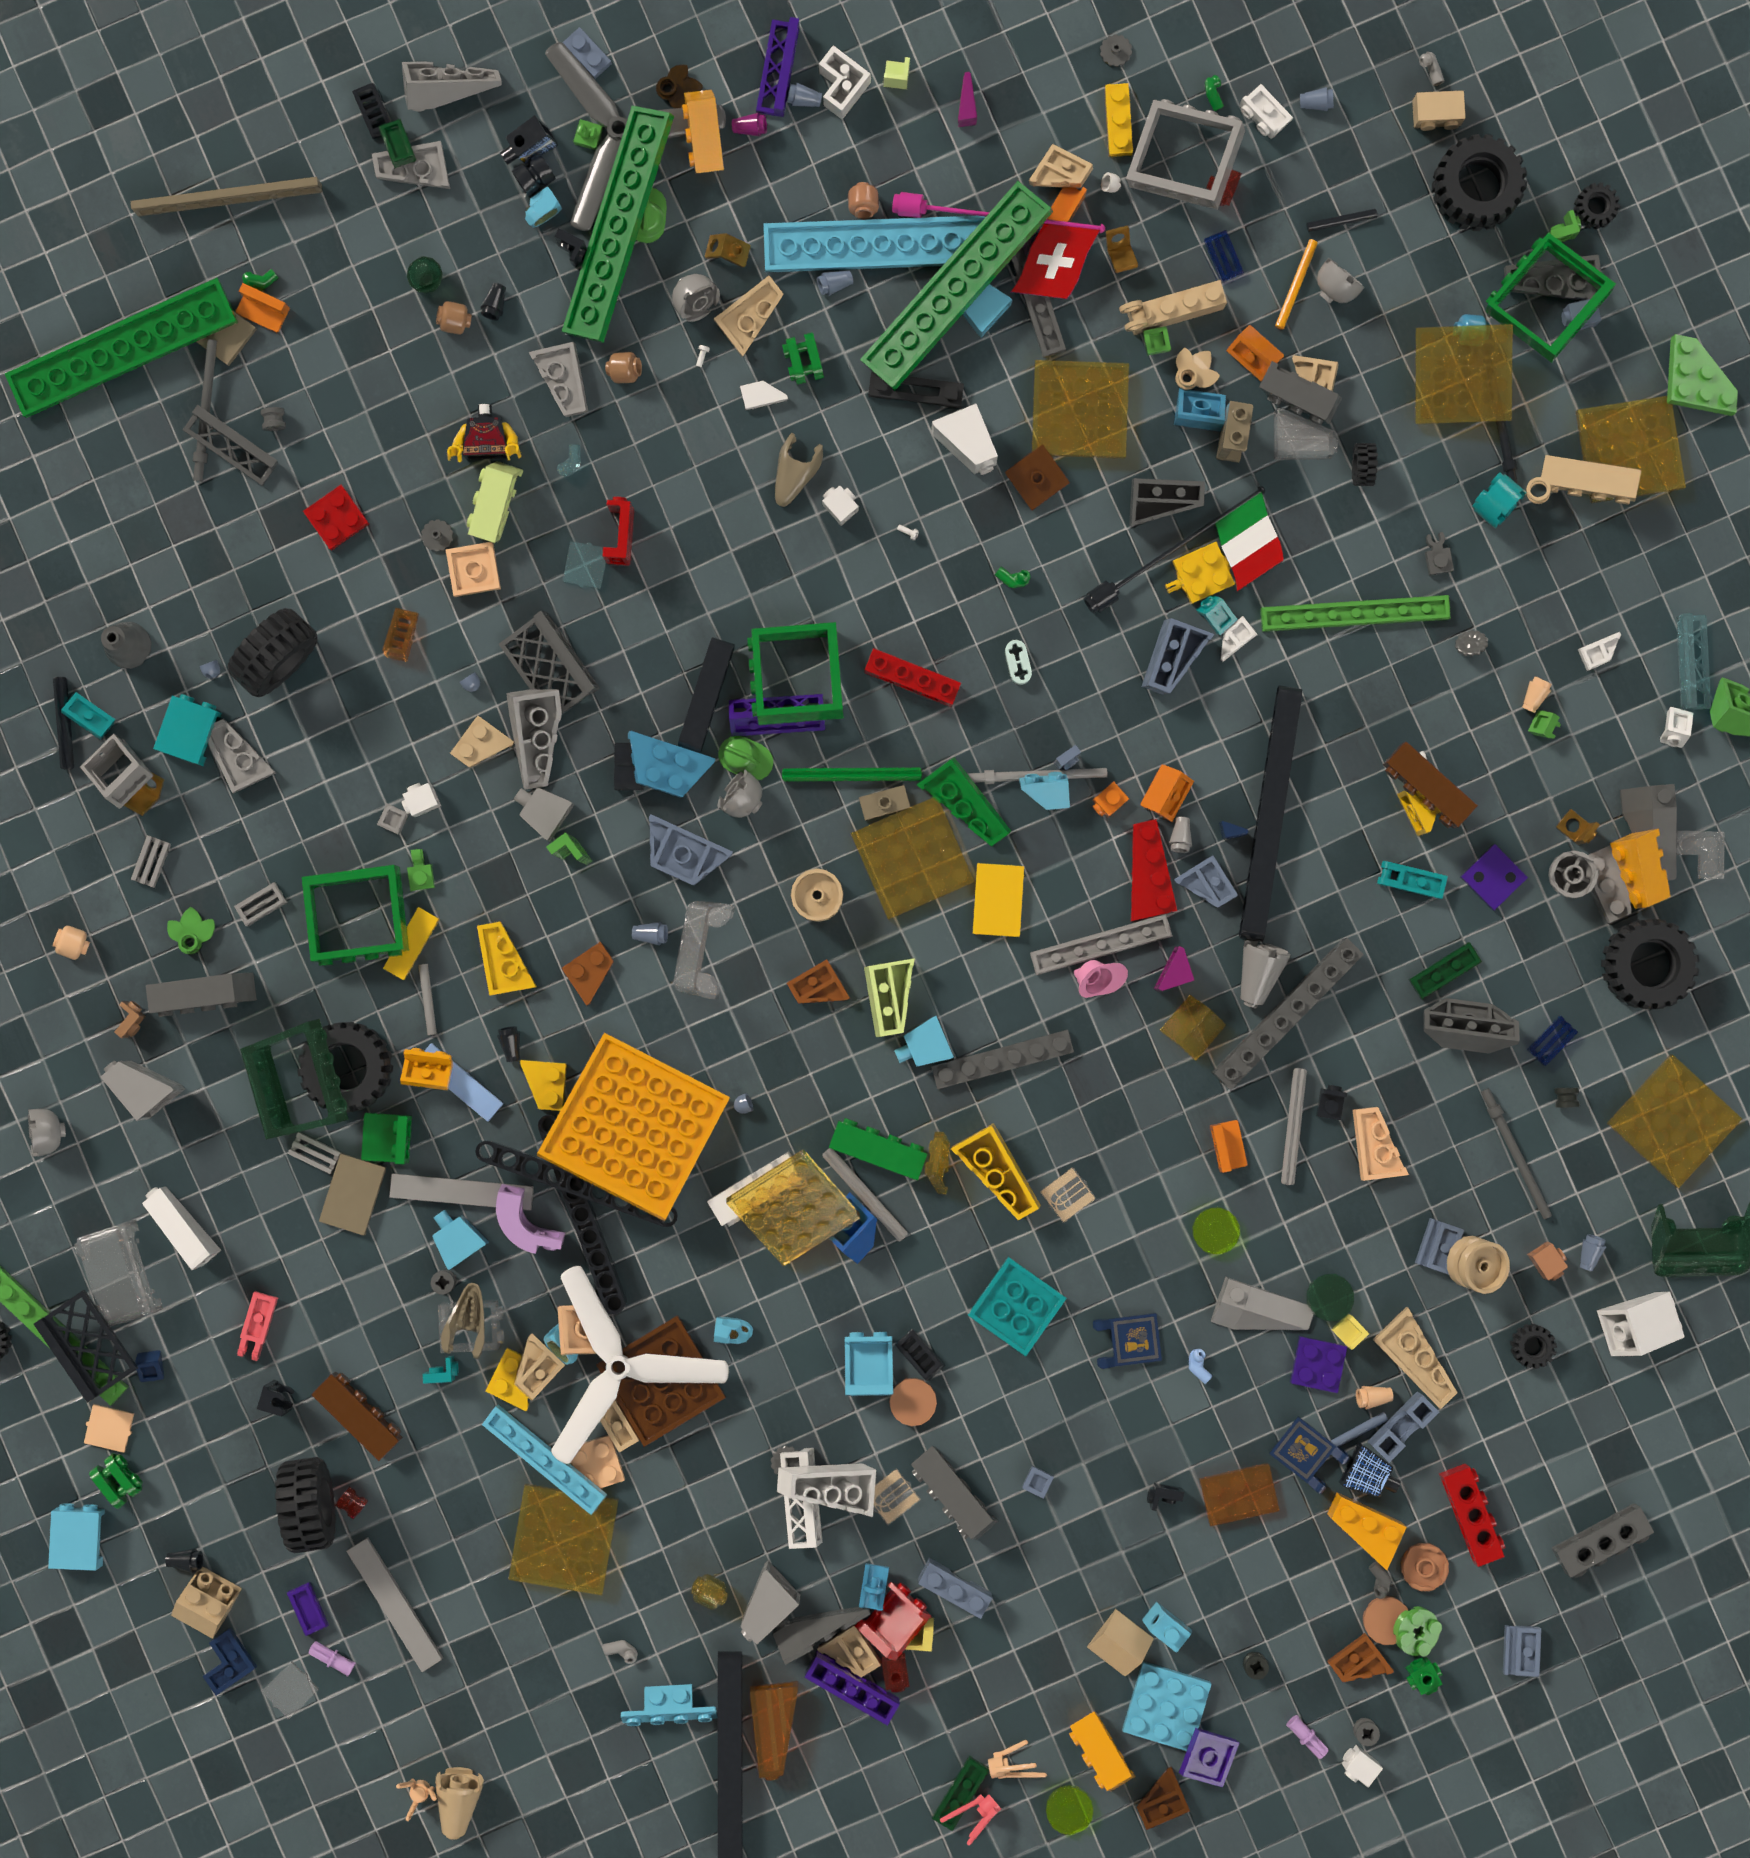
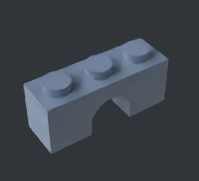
M1417 1391L1367 1442L1390 1463L1406 1447L1404 1444L1407 1438L1417 1429H1423L1439 1411Z
M930 1557L918 1577L919 1585L980 1619L992 1600V1593L972 1581L967 1582L957 1577L949 1568Z

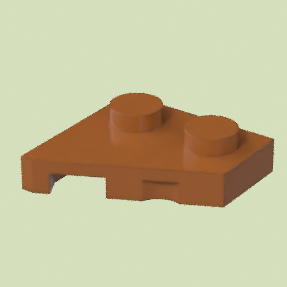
M599 942L561 968L586 1006L591 1004L594 995L604 981L614 960L602 942Z
M827 959L786 983L798 1003L850 999Z
M1366 1633L1362 1634L1327 1661L1342 1682L1354 1681L1356 1678H1371L1373 1675L1384 1673L1388 1675L1394 1672Z

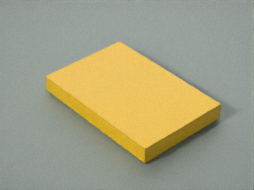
M977 863L973 934L1020 937L1024 866Z

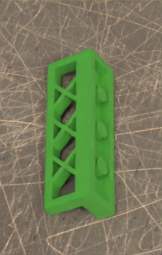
M566 832L546 846L552 855L562 860L572 853L576 860L586 865L592 862V859L578 840Z

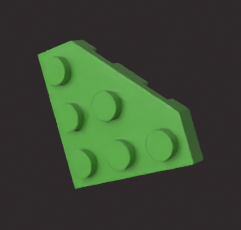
M1677 334L1672 336L1667 403L1733 416L1737 412V389L1697 338Z

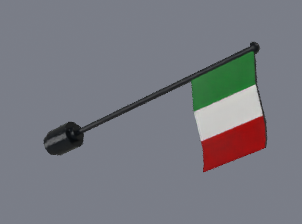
M1259 486L1256 492L1115 585L1113 582L1104 581L1089 591L1087 596L1083 598L1088 609L1093 614L1097 611L1100 613L1118 601L1117 595L1120 594L1118 590L1120 587L1213 525H1216L1221 548L1234 574L1237 592L1283 562L1281 544L1268 517L1263 499L1265 488Z

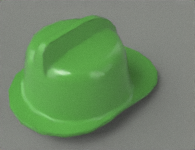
M655 188L651 190L636 240L639 242H654L661 237L665 229L666 199Z
M729 737L724 740L719 748L718 756L720 763L725 769L736 775L739 772L744 774V770H747L757 780H762L772 770L773 758L770 751L763 745L746 737Z

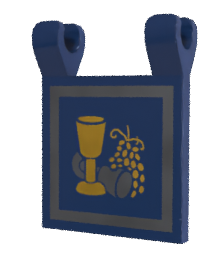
M1156 1313L1093 1321V1328L1095 1330H1111L1113 1357L1098 1358L1097 1365L1101 1369L1162 1361Z
M1299 1416L1269 1453L1308 1483L1319 1494L1323 1493L1326 1489V1484L1314 1475L1330 1454L1342 1464L1349 1460V1454L1336 1446Z

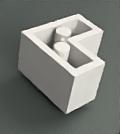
M835 46L831 47L819 63V73L833 83L823 96L824 106L843 120L870 85L871 74Z

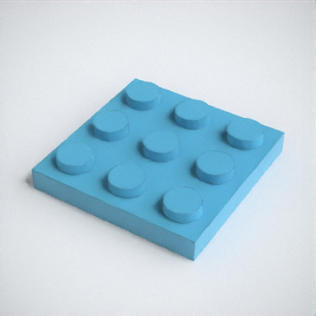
M1143 1661L1122 1731L1187 1751L1195 1728H1199L1211 1688V1682Z

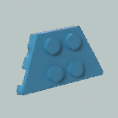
M633 731L628 732L637 784L677 797H683L715 762V758Z

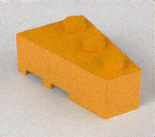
M705 90L684 93L683 117L688 119L689 128L685 129L686 141L691 143L692 152H688L690 167H694L696 173L724 170L716 100L713 91Z

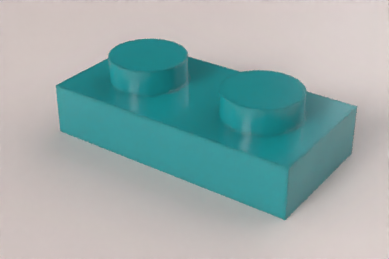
M77 692L61 709L62 714L100 740L115 723L113 717Z

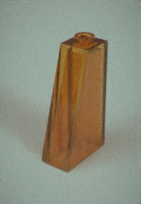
M798 1681L751 1686L750 1698L759 1778H765V1780L770 1781L779 1779V1776L784 1774L798 1693Z

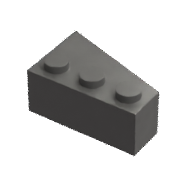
M1272 361L1259 386L1268 396L1267 400L1278 406L1282 402L1289 406V411L1297 415H1301L1302 412L1310 415L1309 420L1319 425L1322 422L1330 424L1342 400L1340 395L1313 381L1310 382L1298 376L1299 374L1293 371L1284 370L1278 366L1279 364Z
M1133 478L1129 526L1204 506L1205 481Z

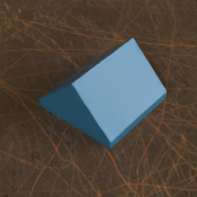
M1179 388L1174 425L1221 431L1225 423L1226 395Z

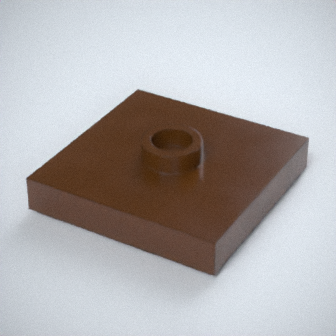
M1043 444L1005 471V474L1031 510L1038 507L1070 483Z

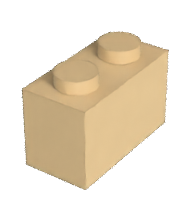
M1464 91L1416 93L1412 100L1414 128L1429 131L1435 129V127H1444V129L1451 130L1461 126L1465 120Z

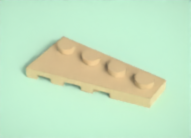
M1406 1307L1373 1341L1441 1409L1457 1394V1391L1425 1339L1409 1308Z

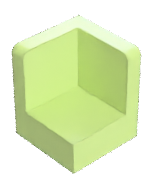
M905 57V63L886 61L884 87L907 89L910 58Z

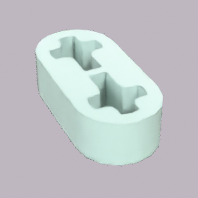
M1012 640L1005 648L1010 677L1015 684L1024 685L1030 680L1032 675L1027 649L1022 641ZM1013 645L1022 649L1019 652V661H1016L1014 654L1009 653ZM1017 664H1021L1022 671H1027L1024 680H1020V677H1015L1014 675L1018 671Z

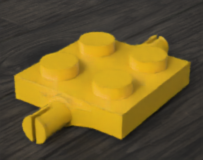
M1214 542L1173 560L1172 562L1177 571V580L1165 584V587L1167 589L1174 586L1167 590L1169 594L1181 588L1187 594L1190 603L1193 604L1235 585L1230 574V566L1227 559L1221 553L1217 542Z

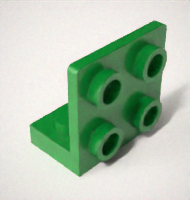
M365 1113L361 1159L365 1161L395 1162V1164L409 1163L412 1116Z

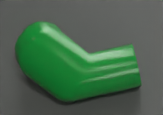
M272 269L263 276L252 274V272H246L242 276L244 284L259 291L265 290L279 279Z
M1002 566L994 575L1009 588L1024 587L1031 578L1027 570L1011 574Z

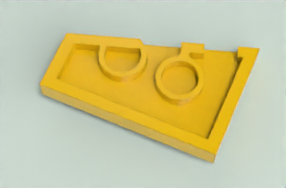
M502 922L477 926L489 996L537 987Z

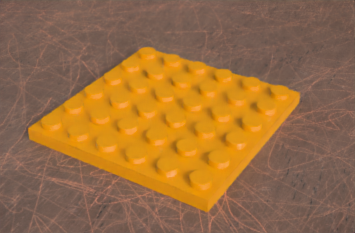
M604 1033L537 1152V1156L665 1221L730 1097Z

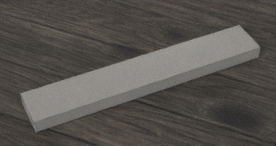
M1164 914L1030 953L1035 973L1039 975L1172 937L1167 916Z
M393 1173L391 1177L390 1198L496 1207L498 1191L503 1183ZM505 1184L525 1188L522 1204L523 1210H532L534 1186Z
M367 1537L348 1549L346 1552L421 1672L443 1659L441 1653L370 1539Z

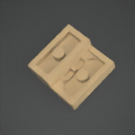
M615 1399L600 1422L618 1452H621L640 1439Z

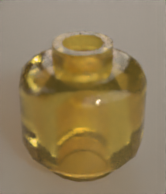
M709 1574L697 1577L691 1588L694 1602L710 1610L716 1609L719 1605L722 1606L728 1597L725 1582Z

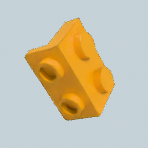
M419 1048L404 1050L405 1060L400 1078L401 1084L448 1090L453 1068L451 1055L442 1051L434 1053L425 1052Z

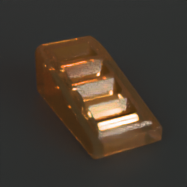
M395 608L382 649L385 657L407 662L419 617L418 613ZM399 618L410 620V624L399 622ZM397 627H398V628H402V629H406V630H408V631H407V633H406V632H402V631H398V630H397ZM395 637H398V638H402V639H405V640H404V642H402V641L394 640V638H395Z

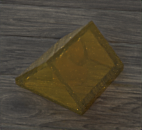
M1189 995L1160 1031L1196 1061L1226 1024L1211 1009L1192 995Z

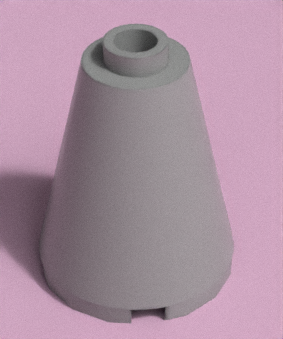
M1245 940L1240 998L1244 1000V1005L1257 1008L1258 1005H1263L1289 961L1291 954L1271 944L1265 943V945L1257 946L1258 941Z

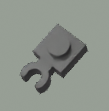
M1443 532L1438 534V542L1432 541L1431 534H1428L1425 539L1426 544L1431 548V551L1425 552L1429 576L1454 571L1450 547L1443 548L1442 545L1445 541Z

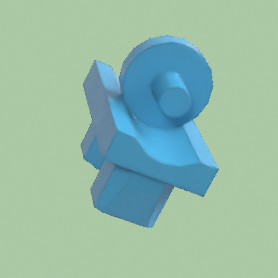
M865 1563L859 1602L860 1608L883 1610L889 1567Z

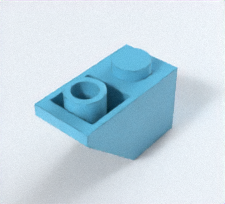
M1050 772L1047 776L1027 774L1024 778H1019L1021 790L1046 810L1070 808L1069 783L1066 774Z

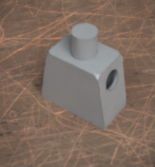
M538 787L532 795L521 788L514 798V801L524 806L520 816L549 842L574 806L570 801Z

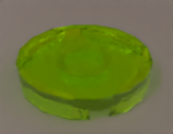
M1213 1207L1203 1210L1195 1218L1192 1232L1196 1244L1203 1251L1213 1255L1224 1254L1237 1244L1240 1236V1225L1230 1211L1220 1207Z
M1067 1785L1059 1787L1047 1799V1819L1052 1828L1061 1834L1074 1835L1080 1831L1082 1832L1092 1821L1094 1812L1092 1801L1088 1794L1077 1786Z

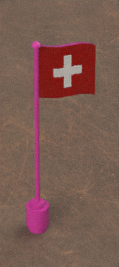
M907 192L895 194L892 206L893 213H898V216L921 218L922 214H926L927 210L983 217L990 213L928 205V200H924L923 194ZM1046 219L1031 246L1022 275L1011 292L1067 299L1078 282L1091 246L1099 232L1103 233L1105 231V226L1103 224L1097 226Z

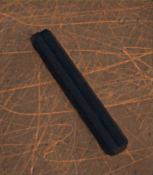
M66 677L53 678L60 768L68 770L74 768L71 720L61 713V709L69 701L68 684Z

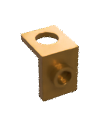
M1128 225L1106 231L1107 252L1115 273L1137 268L1138 262L1130 245ZM1124 234V238L1121 241H1112L1115 235Z
M727 233L710 235L705 258L721 257L740 267H745L751 245ZM718 240V247L712 252L713 245Z
M152 773L154 776L151 779L155 781L156 788H151L146 783L124 804L125 807L143 816L159 800L164 779Z
M1570 809L1556 828L1579 845L1586 842L1589 843L1596 836V829L1600 824L1597 822L1588 823ZM1571 818L1576 819L1579 823V828L1576 832H1570L1566 828V822Z

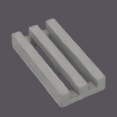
M147 835L131 880L155 888L171 843ZM152 842H154V845H153V848H152V850H151L150 856H149V858H148V861H147L146 867H145V869H144L143 875H142V877L140 878L139 876H140V874H141L142 868H143L144 863H145V860H146V858H147L149 849H150V847H151ZM162 845L163 848L161 850L151 880L149 881L147 880V878L149 876L159 846Z
M273 882L234 907L245 926L248 927L285 905L288 901L284 898L282 891L279 890L277 883ZM274 890L275 893L243 912V907ZM276 898L280 900L275 904L271 905L270 907L266 908L265 910L261 911L260 913L256 914L255 916L251 917L250 919H247L248 915L267 905Z
M301 1132L297 1133L296 1139L293 1141L292 1147L288 1152L289 1155L329 1174H332L342 1153ZM301 1139L335 1155L332 1159L301 1144ZM297 1148L330 1163V1166L328 1167L297 1152Z

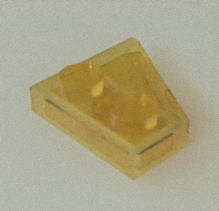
M935 1132L934 1139L929 1144L930 1160L925 1165V1174L938 1194H947L948 1189L942 1181L944 1172H948L950 1147V1142L944 1132Z

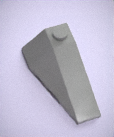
M402 62L404 92L408 110L412 109L413 111L420 112L425 109H433L502 85L498 70L469 67L464 71L450 64H447L446 68L433 67V62Z
M523 690L506 693L523 788L526 790L548 786L553 761L552 754L554 744L557 741L558 724L562 715L559 690Z
M1225 1276L1211 1322L1237 1330H1308L1316 1307Z

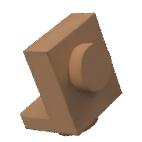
M122 1001L119 1005L129 1015L114 1032L120 1038L133 1037L139 1031V1024L146 1016L141 1013L142 1008L134 1001Z

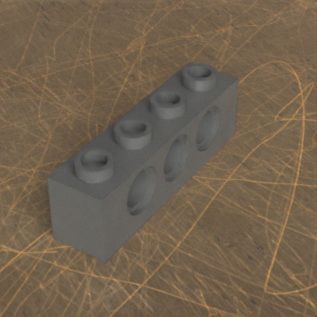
M1633 1503L1555 1545L1551 1549L1564 1573L1570 1578H1577L1587 1572L1586 1569L1593 1565L1600 1566L1606 1563L1608 1557L1614 1554L1620 1555L1625 1553L1632 1544H1640L1650 1538L1649 1535L1653 1534L1654 1531L1641 1507ZM1629 1526L1628 1534L1620 1536L1621 1528ZM1608 1537V1544L1600 1548V1540ZM1587 1548V1556L1579 1559V1551Z

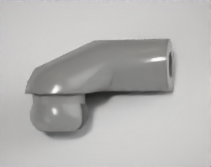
M1432 52L1422 54L1419 58L1420 65L1427 67L1433 86L1444 83L1436 55Z
M625 1640L603 1644L605 1656L618 1653L625 1659L627 1664H632L637 1660L638 1653L636 1648Z

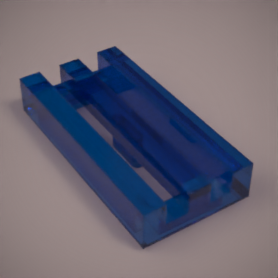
M1227 230L1204 239L1221 283L1244 274ZM1219 238H1223L1236 269L1234 272L1231 269ZM1212 241H1214L1217 247L1219 255L1227 271V275H1225L1222 269L1220 261L1212 245Z
M1558 1016L1527 1050L1543 1066H1546L1578 1031L1572 1028V1025L1566 1022L1562 1016ZM1561 1024L1563 1027L1537 1053L1535 1049ZM1568 1030L1569 1033L1543 1058L1542 1056Z

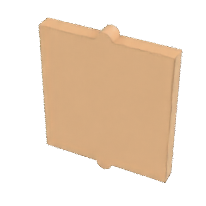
M94 1404L90 1419L86 1422L88 1427L84 1443L125 1452L128 1438L132 1434L131 1425L134 1413Z

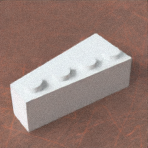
M787 1152L709 1199L707 1203L721 1226L727 1223L730 1227L741 1220L739 1217L746 1211L748 1214H751L761 1208L760 1203L768 1199L771 1202L781 1196L780 1191L788 1187L791 1190L801 1184L800 1179L804 1175L791 1153Z
M862 1463L782 1467L778 1469L777 1492L792 1499L873 1517L876 1469Z

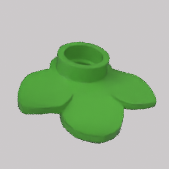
M189 907L183 913L180 922L171 920L167 924V932L170 938L178 942L179 949L185 954L197 953L201 949L202 943L211 939L215 930L214 920L207 919L202 921L200 914L192 907ZM190 938L194 940L192 947L187 945V941Z

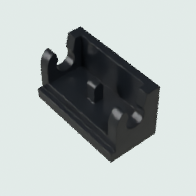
M273 1380L263 1386L257 1409L282 1417L293 1408V1403L284 1400L286 1397L282 1393L288 1392L293 1394L295 1391L291 1387L278 1384L277 1380Z

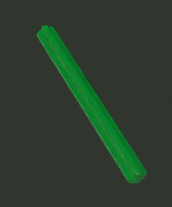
M920 767L782 769L783 781H920L922 779V769Z

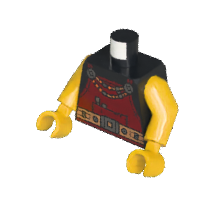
M490 404L478 405V417L467 419V423L461 426L454 438L452 446L447 449L448 461H450L451 457L457 456L458 462H461L462 452L466 460H511L510 456L512 454H517L518 458H521L518 436L509 423L503 422L501 417H492V405Z

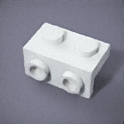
M1262 84L1248 96L1243 97L1239 105L1243 115L1248 119H1252L1257 124L1259 132L1270 139L1274 138L1293 119Z

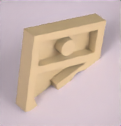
M1052 144L1031 176L1029 183L1031 186L1081 188L1093 170V164Z
M1293 355L1292 359L1296 372L1299 374L1298 376L1333 391L1338 362Z
M477 716L450 754L471 768L481 761L496 755V753L512 747L515 742Z
M531 1334L527 1339L514 1385L532 1401L565 1364L539 1339Z
M855 1623L818 1646L817 1650L821 1654L825 1653L834 1658L836 1663L843 1667H848L851 1672L862 1678L881 1666L882 1661L866 1637L855 1627Z

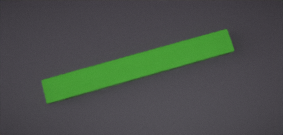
M1449 595L1260 608L1262 632L1451 619Z

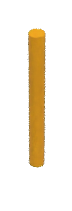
M1309 239L1275 324V327L1283 330L1317 247L1318 242L1313 239Z

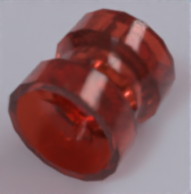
M349 1487L336 1502L335 1506L340 1510L344 1509L347 1512V1516L354 1520L368 1503V1500L356 1495V1491Z

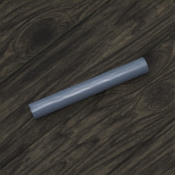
M1382 1412L1334 1438L1331 1442L1340 1447L1388 1421V1418Z

